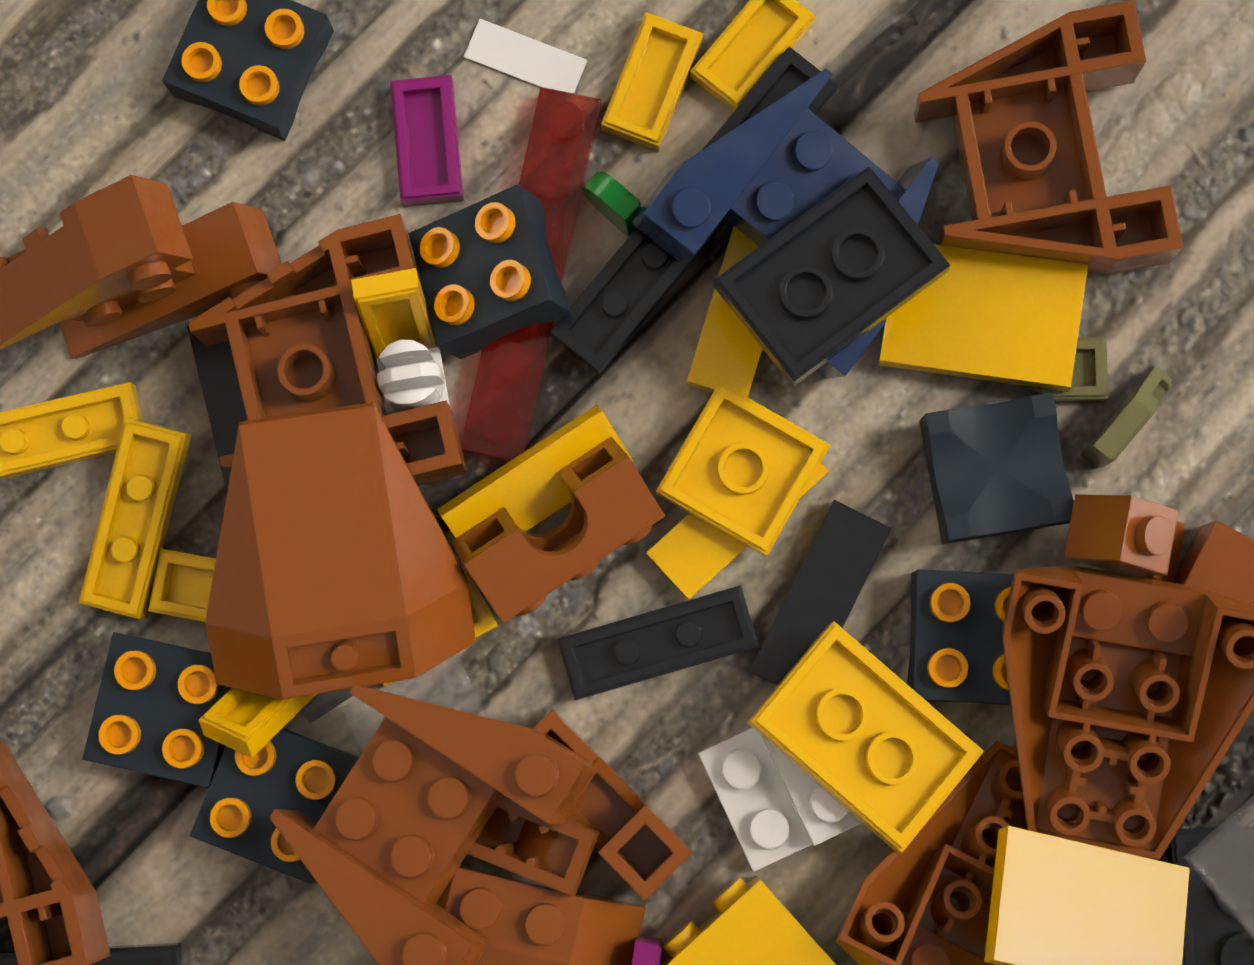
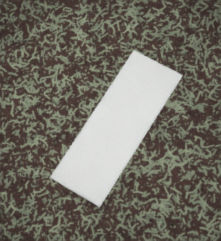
M479 19L464 55V58L570 99L574 95L588 61L483 19Z

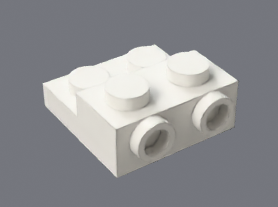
M753 727L698 753L753 872L810 845L815 846L862 824L859 819Z

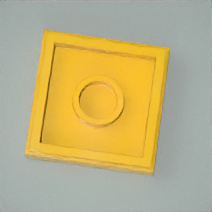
M719 382L658 486L656 494L767 557L831 445L724 383Z

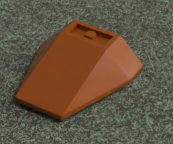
M374 402L239 422L205 622L216 684L282 700L351 689L354 684L370 686L417 678L476 642L467 578Z
M1073 565L1015 569L1001 634L1027 830L1132 855L1160 859L1254 709V606L1200 587Z
M997 740L969 769L902 853L892 850L861 882L836 939V942L859 965H996L984 962L998 832L999 829L1007 826L1027 830L1017 750Z

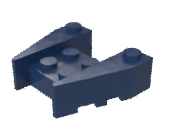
M824 69L670 171L631 220V223L679 262L697 253L723 217L754 243L761 246L870 166L918 225L939 162L930 157L908 167L898 182L892 179L808 109L833 76L829 70ZM886 318L815 370V372L824 379L845 377L884 326Z

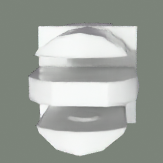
M398 340L389 344L380 354L379 358H376L379 370L377 384L383 393L386 415L445 400L450 406L440 348L427 349L426 346L414 340Z

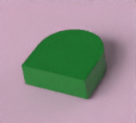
M596 172L581 188L582 192L601 214L629 238L637 228L631 223V220L642 208L641 202L612 176L605 172Z

